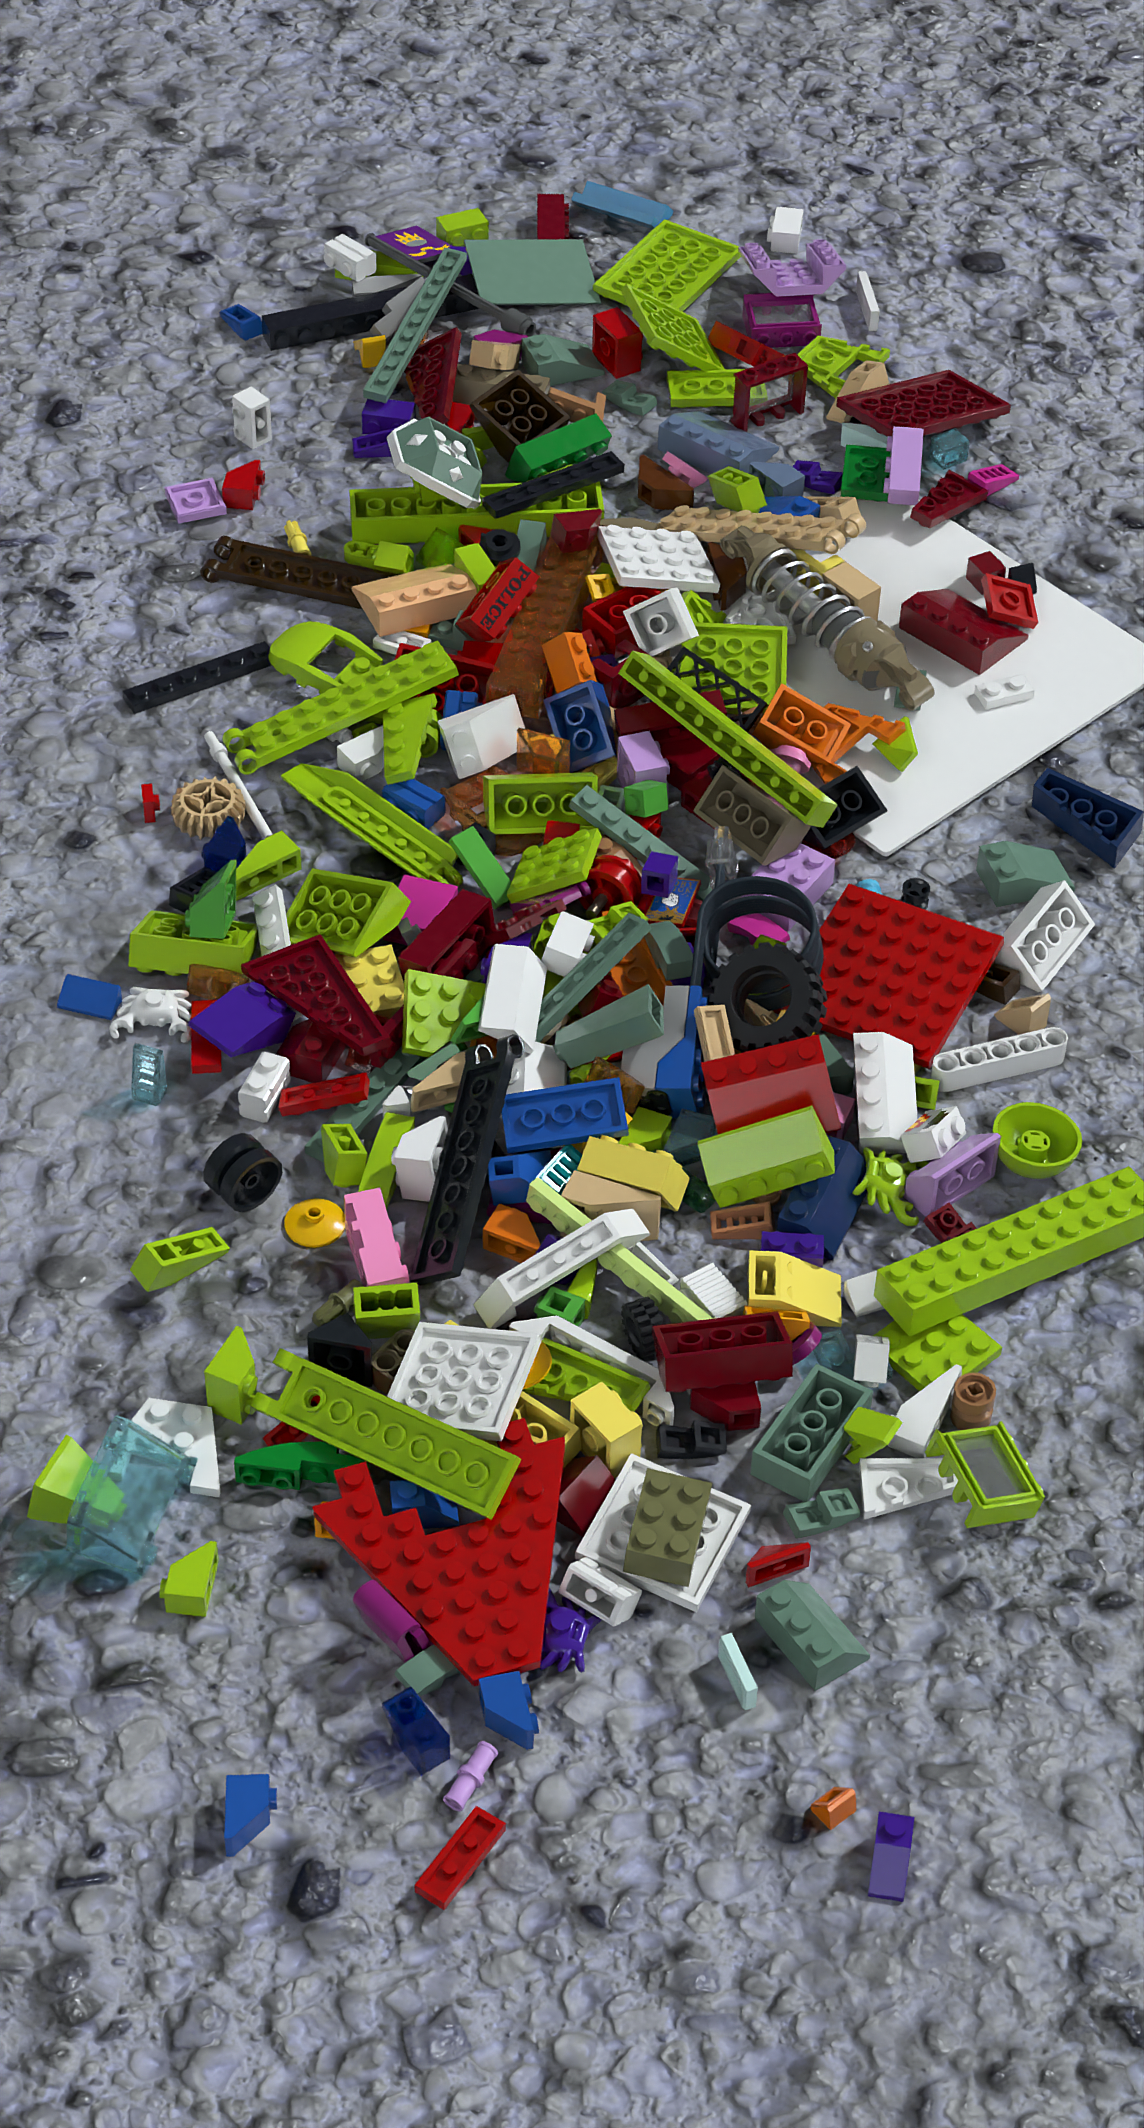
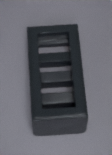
M203 867L171 886L169 905L186 913V910H189L190 903L194 901V895H198L201 887L217 872Z

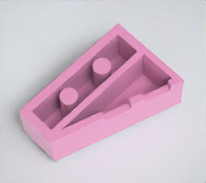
M380 1187L344 1195L346 1237L363 1286L409 1283L408 1270L406 1265H401L400 1247L398 1242H395L392 1223L388 1218Z

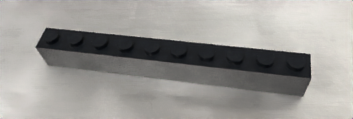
M473 274L456 278L455 282L478 295ZM407 287L262 315L263 337L270 350L274 351L368 332L376 322L386 316L382 311L384 305ZM449 291L434 318L477 310L479 308Z

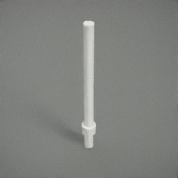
M207 732L204 738L210 747L209 752L214 761L219 762L229 782L235 783L236 788L241 789L246 811L262 839L273 835L230 762L228 751L224 744L219 743L214 732Z

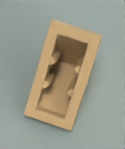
M1047 993L1015 999L997 1011L994 1016L1018 1035L1041 1030L1047 1026L1051 997Z

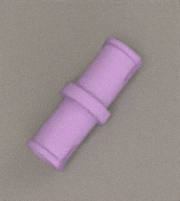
M480 1741L468 1762L460 1766L457 1771L458 1777L443 1798L448 1807L461 1812L475 1788L481 1787L485 1781L483 1777L485 1772L498 1755V1751L494 1746L485 1741Z

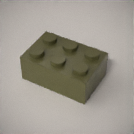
M647 1468L626 1548L623 1572L689 1587L708 1510L712 1488L711 1482Z

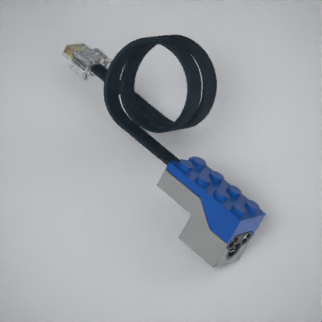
M715 826L714 839L707 840L705 867L708 868L710 886L713 890L705 897L698 911L690 987L666 986L663 1006V1036L623 1050L620 1084L624 1106L627 1114L633 1117L639 1106L670 1116L672 1119H699L700 1107H705V1090L702 1089V1083L705 1080L701 1067L704 1058L694 1009L697 1006H709L708 997H703V991L700 986L703 956L710 982H712L713 978L718 979L720 973L717 971L719 967L716 965L719 933L726 923L740 916L754 913L777 914L798 922L810 932L809 940L800 955L815 969L818 975L821 973L824 957L823 946L812 903L803 892L782 880L763 876L737 878L738 861L729 826ZM749 894H766V895H773V896H763V895L746 896V897L737 898V899H735V900L729 901L728 903H725L726 901H728V900H730V899H733V898H736V897H739V896H743V895H749ZM768 979L756 985L749 994L775 992L748 995L747 999L768 1011L777 1010L790 1005L792 996L791 986L784 979Z

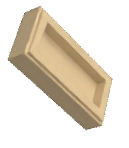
M725 1005L697 1006L694 1009V1015L704 1062L735 1055Z

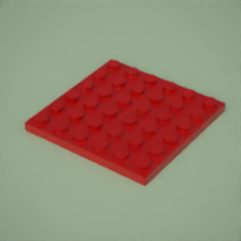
M848 884L819 929L824 954L819 976L824 983L822 988L827 994V1001L823 1002V1005L827 1008L826 1017H820L819 1022L823 1025L821 1030L853 1041V1033L885 1032L911 1044L913 1047L914 1063L930 1069L934 1057L941 1051L1003 947L1004 937ZM789 1005L777 1010H773V1012L776 1014H780L781 1010L787 1011Z

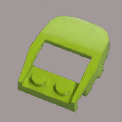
M313 621L296 624L284 631L272 643L268 655L271 665L284 676L290 674L296 678V684L303 688L309 685L319 689V694L383 665V659L354 635L336 627ZM332 640L342 648L348 647L355 652L356 656L334 679L310 665Z

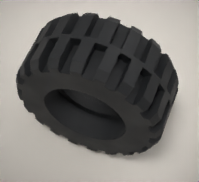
M769 942L759 943L758 949L749 945L743 947L744 953L738 955L734 952L730 955L729 959L731 962L727 966L721 964L717 971L720 973L718 979H712L710 987L714 990V994L708 995V1004L725 1005L733 1047L741 1053L809 1037L813 1032H820L823 1025L819 1022L820 1017L825 1018L827 1008L823 1005V1002L827 1001L826 991L822 988L824 983L815 972V969L795 950H789L785 945L778 943L773 947ZM780 978L786 980L791 986L792 996L785 1014L776 1022L765 1026H753L748 1023L744 1015V1006L750 991L756 985L768 979Z

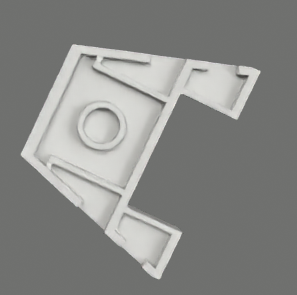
M148 1398L97 1463L98 1467L111 1481L120 1483L124 1482L132 1456L196 1465L190 1482V1493L220 1497L212 1407Z

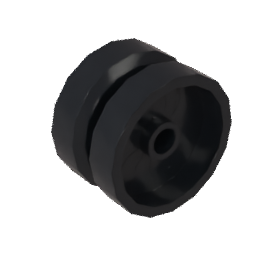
M240 1133L224 1140L212 1152L205 1164L203 1178L208 1187L221 1196L234 1211L247 1212L263 1204L273 1194L283 1173L282 1164L251 1134Z

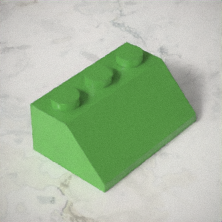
M230 860L201 887L198 895H194V901L190 903L189 910H186L185 927L190 928V937L225 938L236 915V860Z

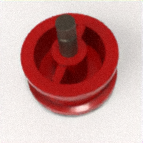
M601 855L594 858L587 880H585L590 887L591 893L585 897L578 898L582 906L587 910L585 912L586 916L589 919L601 917L602 912L609 911L611 906L630 901L636 905L643 895L641 893L642 878L634 868L633 863L628 859H622L613 855Z

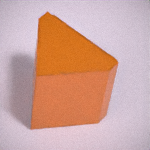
M833 1787L813 1802L810 1809L832 1830L857 1811L856 1793L853 1788Z

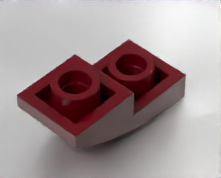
M950 1202L932 1212L923 1220L928 1229L941 1243L977 1229L972 1222L966 1225Z

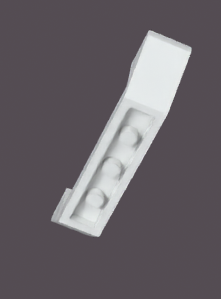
M634 1209L604 1213L497 1277L474 1303V1308L488 1329H496L517 1316L515 1307L616 1245L622 1244L628 1249L648 1237L650 1233Z
M557 1315L512 1322L509 1326V1331L539 1333L541 1341L545 1337L648 1381L651 1389L643 1398L642 1417L654 1426L659 1424L673 1426L674 1405L670 1392L665 1391L659 1376V1370L654 1366Z

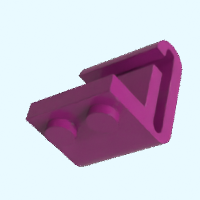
M376 1580L364 1583L353 1596V1603L363 1621L404 1663L433 1645L425 1632L420 1628L421 1625Z

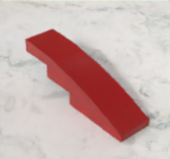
M217 1000L192 1001L191 1019ZM191 1028L192 1074L221 1073L222 1051Z

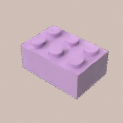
M800 843L795 851L766 866L761 865L751 876L770 877L787 882L803 892L812 905H814L833 884L835 859ZM749 894V895H743L742 897H746V896H756V895H763V896H773V895H766V894ZM759 913L786 931H789L797 923L785 916Z

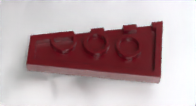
M949 469L945 477H941L938 481L937 486L929 490L928 496H924L912 508L910 518L919 522L923 527L932 528L986 500L988 490Z

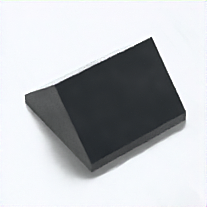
M348 1313L308 1332V1361L362 1386L372 1387V1342Z

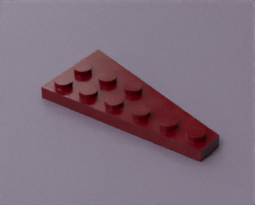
M457 327L419 345L404 371L411 393L415 397L414 401L419 407L421 419L430 417L442 424H446L450 420L462 335Z
M321 934L241 964V970L244 975L254 982L263 985L266 990L361 1055L367 1056L391 1046L389 1035Z

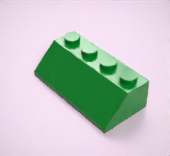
M597 413L516 446L505 476L508 479L524 483L567 465L585 461L590 456H599L608 449L612 435Z

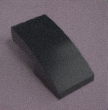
M696 1420L693 1421L690 1428L659 1424L656 1429L657 1458L699 1459L724 1455L727 1452L725 1424Z

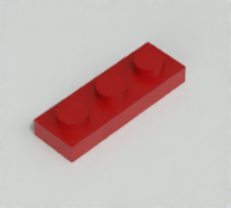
M361 1073L281 1089L278 1108L282 1117L301 1115L305 1112L319 1109L326 1110L349 1103L356 1104L368 1100L370 1080L367 1073Z
M476 1806L414 1885L415 1893L445 1910L506 1831V1823Z

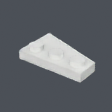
M860 1458L859 1474L864 1520L950 1496L958 1479L955 1474L950 1477H940L938 1467L943 1458Z

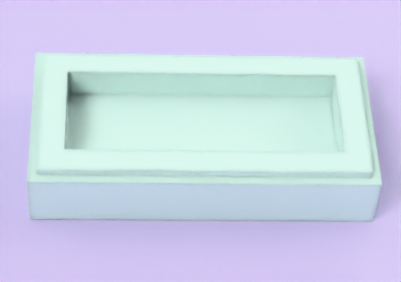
M732 1633L720 1636L718 1657L741 1707L744 1710L756 1707L758 1687Z

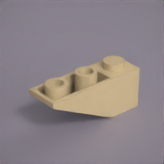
M874 361L863 362L850 372L837 397L889 385L885 364ZM836 398L826 418L830 421L847 423L853 416L847 415L845 411L836 407Z

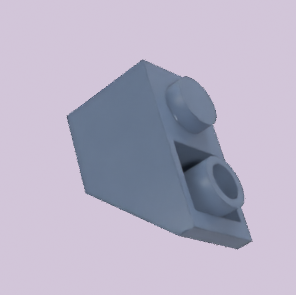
M749 463V474L758 477L763 494L766 497L803 496L805 475L789 464Z

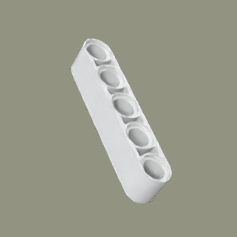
M1050 1027L940 1053L934 1057L931 1079L940 1080L938 1091L949 1092L1058 1066L1064 1061L1068 1036L1064 1030Z

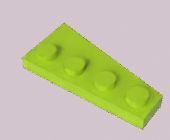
M435 693L407 699L383 710L384 777L387 785L414 779L421 757L420 748L422 744H425L427 737L426 728L427 725L431 724V712L437 704Z
M544 1337L542 1342L547 1345L552 1357L551 1368L543 1380L532 1387L522 1389V1391L527 1394L571 1402V1399L603 1382L610 1390L618 1393L622 1403L630 1411H635L651 1388L648 1381Z

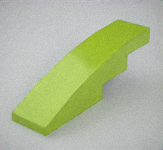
M389 1112L385 1113L376 1135L358 1192L380 1187L386 1210L397 1187L396 1166L392 1165L391 1161L393 1148L398 1147L403 1134L413 1130L415 1127V1117Z

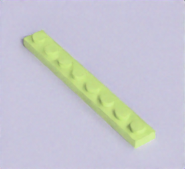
M537 1177L529 1184L526 1202L535 1212L541 1213L551 1221L558 1231L569 1235L592 1221L540 1178ZM622 1244L616 1245L597 1257L599 1263L605 1269L611 1270L620 1277L627 1287L636 1290L643 1297H650V1300L652 1299L655 1302V1306L668 1316L672 1323L713 1319Z

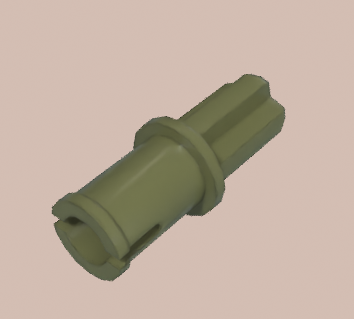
M352 1279L338 1293H331L328 1301L313 1312V1323L320 1327L336 1319L339 1315L348 1313L349 1307L353 1305V1288L364 1287L363 1284L356 1279Z

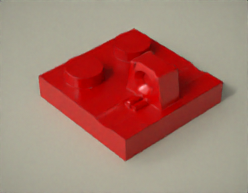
M988 573L983 576L981 583L984 590L988 618L1034 629L1039 622L1031 585Z

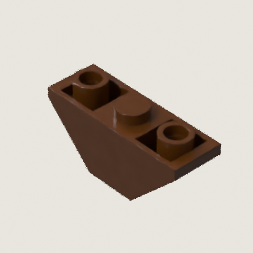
M644 454L640 456L638 498L654 509L674 510L683 505L693 508V487Z
M708 542V553L705 554L720 582L719 592L713 593V599L718 601L720 611H725L746 593L747 568L743 557L729 558L719 544Z

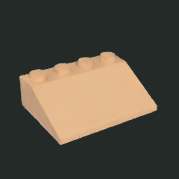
M444 563L352 586V592L379 637L402 632L406 629L456 618L459 611H465L476 596L477 588L466 572L449 563Z

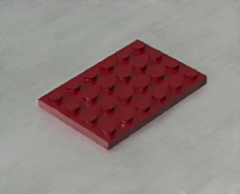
M945 370L837 397L836 407L845 411L847 415L860 420L862 424L875 429L877 433L887 437L893 435L894 426L924 429L923 437H925V435L932 433H942L944 430L961 428L963 425L977 424L982 420L997 419L999 416L1010 413L1011 404L953 371Z

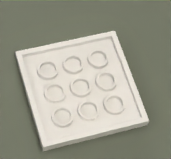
M616 525L598 527L597 537L619 586L655 589L678 587L682 591L719 592L720 582L698 537L690 531L669 532L665 529L645 530L641 527L630 529L621 528Z
M419 1322L387 1397L478 1439L502 1441L540 1347L541 1339L539 1333Z
M631 1453L575 1551V1559L579 1561L588 1557L598 1563L599 1567L603 1566L629 1583L697 1613L749 1515L751 1505L711 1488L708 1510L689 1587L623 1572L626 1548L647 1468L683 1476Z

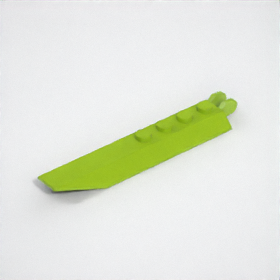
M300 763L281 775V778L306 800L412 876L446 884L450 883L455 886H460L463 883L462 875L452 867L458 855L451 845L349 773Z

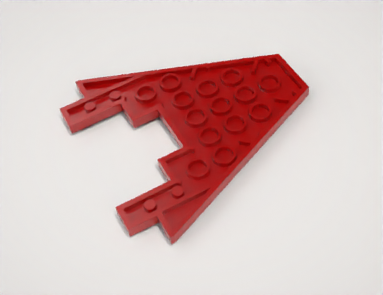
M525 1418L510 1421L502 1441H496L498 1448L516 1455L522 1460L492 1520L486 1518L425 1535L416 1508L383 1516L366 1462L334 1470V1477L341 1498L312 1506L313 1515L316 1520L373 1580H376L421 1625L420 1628L425 1632L430 1641L474 1687L478 1686L479 1679L516 1671L523 1673L540 1668L565 1455V1438L563 1436L534 1444Z

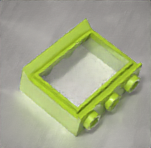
M1002 1421L994 1426L946 1433L935 1430L925 1454L927 1457L944 1455L938 1467L940 1477H950L955 1474L958 1479L952 1493L954 1502H966L969 1499L972 1505L964 1522L966 1528L1035 1517L1045 1495Z

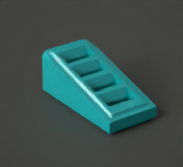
M571 1144L565 1145L535 1179L537 1177L561 1195L573 1171H578L577 1168L582 1154Z

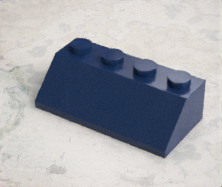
M827 1135L834 1149L835 1174L794 1186L778 1216L777 1231L824 1235V1258L833 1261L868 1192L865 1189L859 1195L852 1193L855 1187L863 1180L867 1167L863 1156L850 1142Z

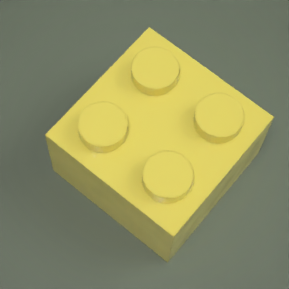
M603 1382L571 1399L570 1422L580 1428L582 1444L580 1451L586 1457L598 1455L614 1478L618 1477L631 1453L640 1457L643 1427L640 1417L636 1412L630 1411L622 1403L618 1393L610 1390Z

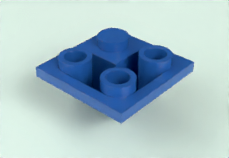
M545 1150L491 1157L488 1171L493 1205L526 1202L529 1184L551 1161V1151Z

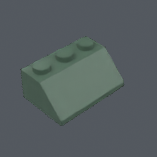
M783 1580L757 1595L756 1621L814 1691L870 1659V1654L809 1583Z

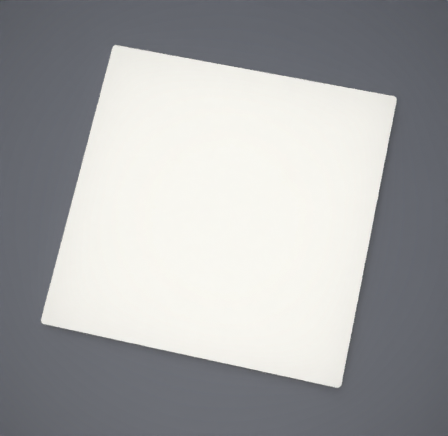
M841 491L835 493L830 497H840ZM856 499L861 516L866 522V529L855 538H845V546L836 554L805 550V552L819 562L833 555H838L881 586L878 621L881 620L895 631V637L906 647L909 663L917 670L927 671L926 677L932 684L935 695L922 704L920 710L911 711L905 708L894 707L897 686L869 691L856 680L850 681L838 671L837 664L829 658V650L825 647H816L815 635L809 637L802 635L803 623L792 626L797 636L796 644L787 645L786 686L822 707L831 703L859 710L861 715L869 717L873 715L882 716L884 721L895 723L896 720L899 721L904 716L909 718L918 755L903 772L899 771L872 744L878 738L870 733L866 734L835 762V764L846 771L858 766L888 810L885 814L852 834L881 855L889 856L1144 688V643L1035 574L1037 593L1033 595L1039 623L1034 629L1008 623L1028 634V640L981 675H978L899 628L901 604L917 592L949 589L987 611L984 595H981L966 578L968 557L991 551L1006 567L1005 578L1007 579L1009 568L1021 564L951 519H947L932 528H927L910 518L912 508L915 505L890 504L885 501L876 502L873 500ZM743 557V558H744V561H745V565H746L747 571H748V565H747L746 559H745V557ZM746 588V593L723 612L728 616L735 607H739L743 603V598L751 591ZM778 590L774 591L775 595H777L780 592ZM693 591L701 599L710 602L712 610L720 612L719 603L714 601L713 593ZM785 596L780 601L783 610L793 603ZM797 607L792 619L798 621L806 613ZM810 619L806 626L808 633L812 632L813 619ZM681 644L670 649L672 661L680 652ZM626 653L616 658L617 664L627 659L629 655ZM1024 674L1035 690L1034 698L987 710L974 694L975 685ZM727 714L728 718L736 716L735 714ZM811 765L807 773L800 774L816 788L825 785Z

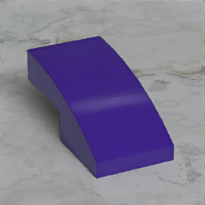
M797 460L793 465V468L805 475L804 486L809 489L835 494L842 486L843 472L821 471L820 462Z

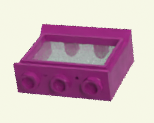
M773 293L744 294L742 317L748 337L770 348L807 346L817 336H821L822 324H820L813 295L775 296Z

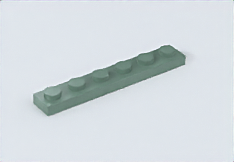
M588 785L571 800L569 808L598 828L610 839L622 845L642 863H646L651 851L678 856L677 878L701 880V887L696 899L703 901L714 889L715 881Z
M628 913L542 999L535 1042L540 1043L574 1006L581 1002L584 996L652 929L646 920Z

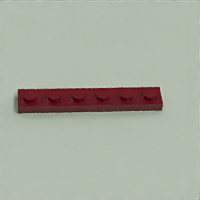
M465 938L432 974L464 979L479 963L476 941ZM404 1004L383 1026L390 1037L391 1046L369 1054L372 1066L381 1069L402 1046Z

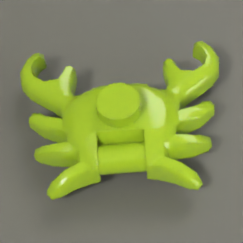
M864 1148L863 1153L867 1170L863 1180L855 1187L852 1193L859 1195L866 1189L868 1191L867 1201L870 1206L875 1203L877 1198L883 1213L889 1214L890 1205L897 1219L906 1226L917 1225L919 1218L917 1216L910 1217L905 1212L912 1210L914 1207L913 1203L902 1201L900 1198H903L905 1194L904 1186L906 1185L907 1175L914 1170H918L916 1167L923 1168L929 1162L919 1161L910 1163V1161L900 1163L903 1159L901 1154H894L891 1158H887V1151L882 1150L877 1157H874L871 1149Z

